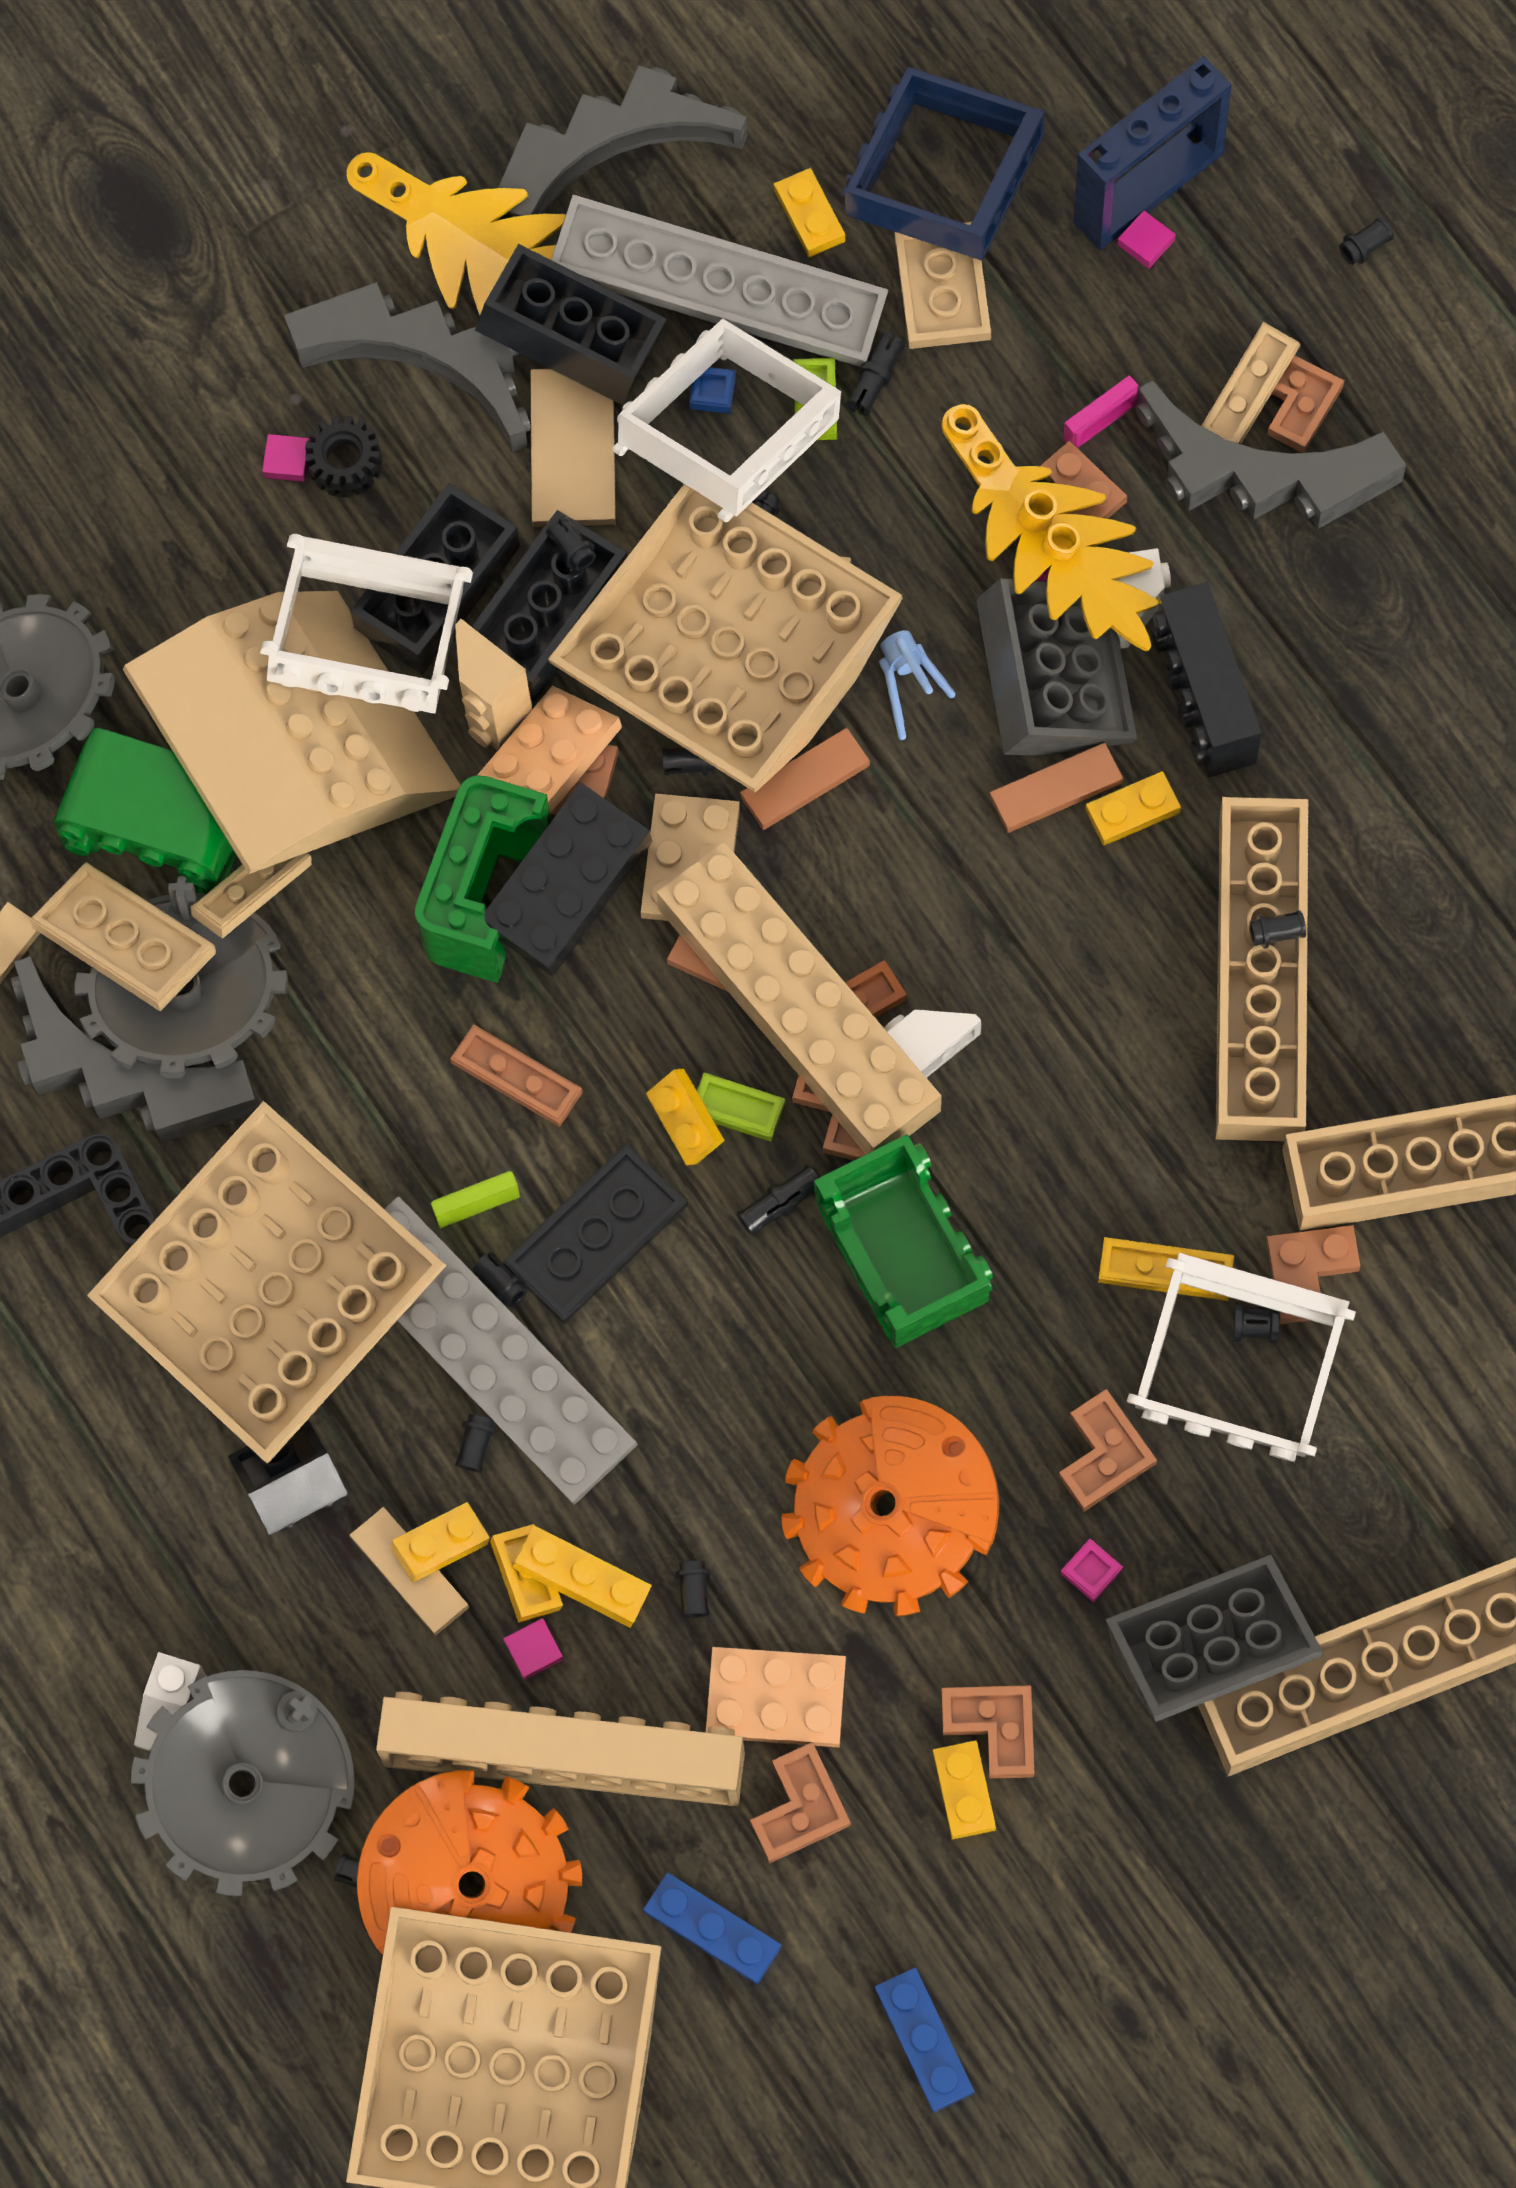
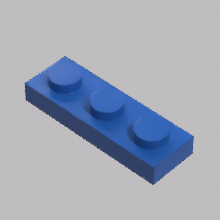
M668 1872L643 1909L644 1914L756 1985L759 1984L782 1948L780 1943Z
M916 1967L875 1986V1991L932 2112L935 2113L973 2095L975 2091Z

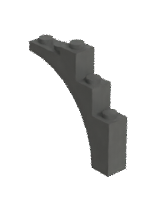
M638 65L621 106L616 105L614 101L604 96L592 97L582 94L565 135L549 125L542 124L537 126L526 123L498 188L525 189L528 197L498 220L524 215L544 214L562 191L590 168L619 153L648 144L672 141L713 142L742 149L748 136L747 116L742 115L738 110L729 106L717 107L705 103L693 94H678L676 77L658 67L649 69Z
M376 282L284 315L287 331L301 368L331 360L374 358L399 361L426 369L455 384L478 402L499 427L512 453L528 448L525 432L531 430V425L524 407L516 409L512 399L513 396L517 395V391L510 373L515 372L513 356L518 355V352L475 331L476 327L457 333L450 312L443 315L438 301L397 315L390 294L382 296Z
M1153 380L1139 388L1137 406H1135L1137 416L1146 428L1152 427L1158 436V446L1164 457L1169 461L1167 479H1165L1166 487L1175 501L1181 500L1188 511L1230 488V494L1236 506L1240 510L1246 509L1253 520L1294 498L1300 514L1305 519L1311 518L1317 529L1403 482L1406 463L1384 432L1355 445L1325 452L1288 454L1258 450L1226 440L1198 425L1173 405Z
M31 957L14 962L18 976L11 978V982L18 1003L26 1001L29 1015L22 1018L30 1040L21 1044L24 1059L17 1060L24 1084L32 1083L38 1096L78 1084L85 1107H94L99 1120L140 1107L147 1132L155 1130L160 1143L249 1116L258 1108L243 1060L233 1062L220 1069L215 1066L185 1068V1075L182 1078H164L160 1075L161 1066L137 1060L131 1069L121 1067L110 1057L113 1051L93 1039L90 1040L87 1035L79 1030L58 1009L45 990Z

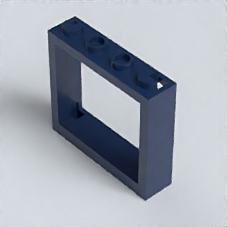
M1205 56L1078 153L1073 223L1099 250H1102L1120 236L1143 211L1149 213L1223 155L1232 84ZM1189 122H1191V124H1190L1189 126H1187L1185 129H1183L1180 133H1178L1176 136H1174V137H1173L1171 140H1169L1166 144H1164V145H1163L1162 147H1160L1157 151H1155V152H1154L1153 154H1151L1148 158H1146V159H1145L1144 161H1142L1139 165H1137L1134 169H1132V170H1131L1130 172H1128L1125 176H1123V177H1122L1121 179H1119L1116 183H1114V181H1115L1116 179H1118L1121 175H1123L1125 172H1127L1130 168H1132L1134 165H1136L1139 161H1141V160H1142L1143 158H1145L1148 154H1150L1152 151H1154V150H1155L1157 147H1159L1162 143H1164V142H1165L1166 140H1168L1171 136H1173V135H1174L1175 133H1177L1180 129H1182V128H1183L1184 126H1186ZM1195 134L1201 139L1196 145L1190 140ZM1097 150L1103 155L1098 159V164L1089 157Z
M908 67L900 83L892 85L888 97L889 105L886 111H880L876 116L872 131L873 137L869 143L864 142L858 153L857 168L854 174L849 173L845 178L846 185L841 193V197L845 198L846 216L983 261L1043 139L1044 111ZM915 104L1014 137L971 225L871 193Z

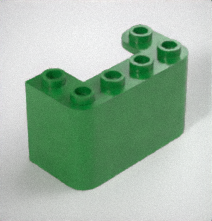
M92 729L86 738L53 822L62 844L65 845V849L82 857H88L89 853H98L100 848L117 855H121L125 851L138 855L142 862L154 867H162L163 864L176 867L179 876H186L187 882L194 884L196 893L207 894L208 891H211L228 877L236 853L174 752L108 730Z
M481 775L469 777L462 782L415 908V916L426 957L431 962L488 981L499 982L505 965L506 954L503 945L498 940V930L490 928L485 921L486 910L485 905L482 903L498 858L503 857L521 863L551 823L547 794Z
M908 1134L814 1180L815 1201L821 1217L886 1337L895 1349L989 1301V1292L992 1291L989 1280L993 1279L992 1272L985 1258L982 1255L975 1258L961 1230L954 1232L947 1220V1218L952 1216L947 1202L941 1193L934 1195L928 1185V1181L931 1180L928 1170L931 1167L930 1159L920 1143L915 1146L913 1145Z

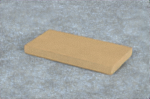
M552 369L531 370L533 527H545L557 510L583 526L616 525L615 453L613 452V446L615 445L614 401Z
M87 862L30 919L33 929L159 1011L216 954L214 944Z

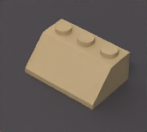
M460 619L455 624L459 682L463 697L462 702L466 712L465 717L469 727L468 733L481 746L487 748L491 745L498 751L532 711L526 670L464 620Z

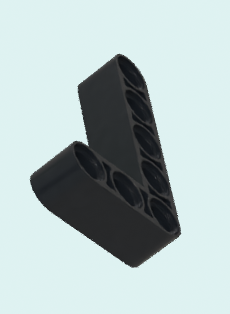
M97 1133L90 1135L0 1180V1237L96 1190L127 1250L138 1240L129 1237L130 1230L139 1224H145L150 1227L155 1218L116 1142L106 1134ZM107 1151L112 1153L110 1160L104 1165L98 1166L91 1163L93 1157L99 1152ZM70 1171L73 1173L71 1180L66 1184H53V1178L59 1172ZM118 1188H128L131 1190L128 1198L122 1202L110 1200L111 1194ZM24 1190L34 1192L32 1199L28 1203L23 1205L14 1203V1198L19 1192Z

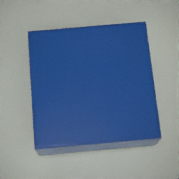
M709 367L692 383L689 401L690 409L731 414L736 370Z

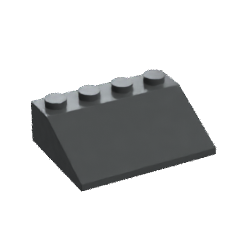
M1000 578L976 599L1004 754L1044 756L1091 749L1102 743H1106L1107 746L1133 743L1137 740L1118 634L1112 628H1109L1098 639H1094L1087 628L1083 616L1081 597L1057 620H1052L1049 617L1046 597L1047 581H1035L1022 594H1017L1014 589V579Z
M1272 1555L1106 1619L1113 1652L1130 1686L1155 1722L1323 1656L1319 1643Z

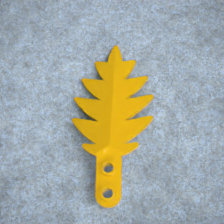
M369 152L354 157L347 168V179L354 190L407 221V240L413 257L419 258L426 239L435 278L450 309H455L457 306L466 264L472 294L479 315H481L484 303L518 244L552 260L556 245L535 247L562 228L566 217L565 214H533L498 220L528 197L525 189H483L455 195L467 184L464 177L457 176L442 179L429 186L377 154ZM367 166L373 168L372 173L368 177H360V172L363 168ZM397 187H406V191L401 197L393 196L394 190Z
M962 404L950 408L942 419L941 427L943 434L980 486L973 499L972 513L979 514L992 504L986 526L985 546L987 559L990 561L995 560L1020 537L1016 549L1013 573L1014 589L1017 594H1022L1050 567L1046 587L1050 619L1057 620L1081 597L1083 616L1087 628L1094 639H1098L1109 628H1112L1134 646L1143 651H1149L1151 642L1138 613L1155 608L1158 600L1133 586L1115 580L1150 570L1153 566V561L1120 550L1092 547L1133 535L1136 527L1101 517L1067 514L1101 504L1105 501L1106 496L1105 494L1085 488L1037 482L1049 477L1052 470L1039 466L1015 467L974 407ZM955 424H964L968 431L959 429ZM984 456L988 458L991 464L983 463L978 457Z

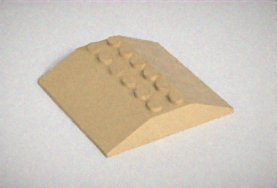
M684 484L548 660L552 665L753 792H757L810 742L858 678L903 598L900 593L751 502L737 517L733 515L728 522H724L718 518V513L723 509L722 507Z
M338 591L297 592L283 651L388 671L370 641L354 628L350 610ZM277 592L207 616L125 664L123 668L127 678L248 874L456 797L461 786L414 711L383 703H369L362 699L342 695H327L321 691L296 686L286 687L280 683L267 681L269 655L260 654L264 641L273 640L284 592Z
M263 1101L87 1296L268 1464L447 1265Z
M391 1907L346 2182L380 2188H626L637 2133L650 2047L662 1947Z

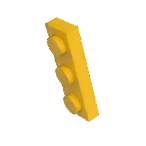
M535 1525L532 1526L512 1566L513 1569L629 1628L633 1625L652 1586Z

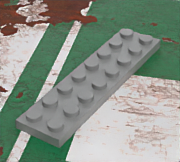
M572 195L552 256V261L617 294L716 324L720 320L725 319L746 333L825 357L835 358V360L861 367L863 362H866L888 294V289L577 195Z
M398 1196L385 1210L447 1266L402 1314L397 1322L467 1395L494 1420V1423L563 1495L575 1505L638 1445L637 1442Z

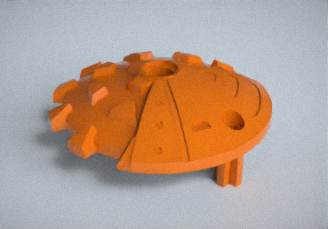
M903 1396L871 1397L859 1402L862 1411L860 1416L852 1418L841 1425H838L832 1416L820 1422L812 1432L820 1442L812 1451L805 1463L796 1459L791 1461L786 1473L785 1483L797 1486L794 1513L782 1514V1528L787 1540L799 1536L802 1547L809 1558V1561L799 1567L804 1577L814 1587H817L826 1578L834 1586L846 1592L840 1604L841 1606L865 1614L868 1601L894 1603L895 1617L908 1616L921 1612L917 1598L928 1595L939 1588H942L948 1598L959 1592L969 1582L959 1571L969 1560L974 1550L987 1556L995 1538L999 1519L998 1485L990 1459L975 1435L953 1415L933 1404L915 1398ZM885 1494H893L896 1503L894 1510L887 1516H880L877 1511L878 1500Z
M474 1770L444 1772L426 1778L406 1789L383 1810L375 1821L362 1848L358 1864L357 1896L363 1923L375 1947L383 1955L391 1907L571 1933L576 1918L564 1914V1909L567 1901L568 1886H582V1868L580 1860L568 1862L565 1860L563 1849L557 1836L569 1829L561 1815L555 1808H552L542 1816L534 1807L523 1800L529 1786L508 1776H505L501 1789L474 1784ZM467 1872H478L483 1878L482 1890L475 1896H464L459 1890L460 1878Z

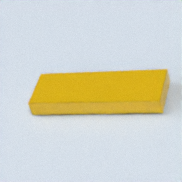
M1104 1237L1098 1283L1168 1292L1174 1269L1166 1267L1168 1258L1177 1260L1179 1253L1233 1268L1234 1255ZM1182 1283L1178 1294L1225 1301H1228L1229 1298Z

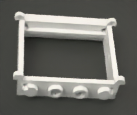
M722 319L710 331H703L695 345L685 354L680 353L677 355L668 370L659 378L654 377L647 384L642 394L633 402L628 401L622 407L623 410L617 417V422H619L618 443L613 446V452L623 456L630 449L722 507L723 509L718 513V518L728 522L733 515L737 517L839 419L841 391L725 319ZM719 358L722 360L730 359L804 405L731 475L723 472L648 425Z
M299 534L290 535L287 547L295 548L273 640L264 641L260 654L269 655L267 681L280 683L286 687L296 686L321 691L327 695H342L362 699L369 703H383L404 707L414 712L424 711L435 714L440 690H447L449 679L444 675L461 602L464 582L471 583L472 570L467 567H458L309 538ZM301 576L448 604L432 679L429 680L283 651Z
M1179 1253L1177 1260L1168 1258L1166 1267L1174 1269L1139 1393L1138 1395L1129 1393L1127 1403L1134 1404L1136 1409L1143 1410L1141 1418L1167 1425L1168 1419L1171 1418L1186 1423L1184 1430L1193 1434L1209 1437L1211 1430L1228 1435L1227 1443L1252 1450L1254 1443L1271 1447L1269 1455L1279 1459L1295 1462L1296 1455L1315 1457L1317 1448L1309 1445L1344 1319L1353 1321L1356 1313L1348 1309L1349 1301ZM1181 1283L1333 1327L1300 1443L1147 1399Z

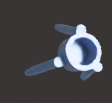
M905 630L888 636L881 643L880 648L885 657L879 661L885 674L894 722L900 740L906 739V731L894 671H897L899 675L913 672L925 693L931 694L933 688L920 667L922 664L949 698L955 697L954 690L927 657L922 645L916 644L912 634Z

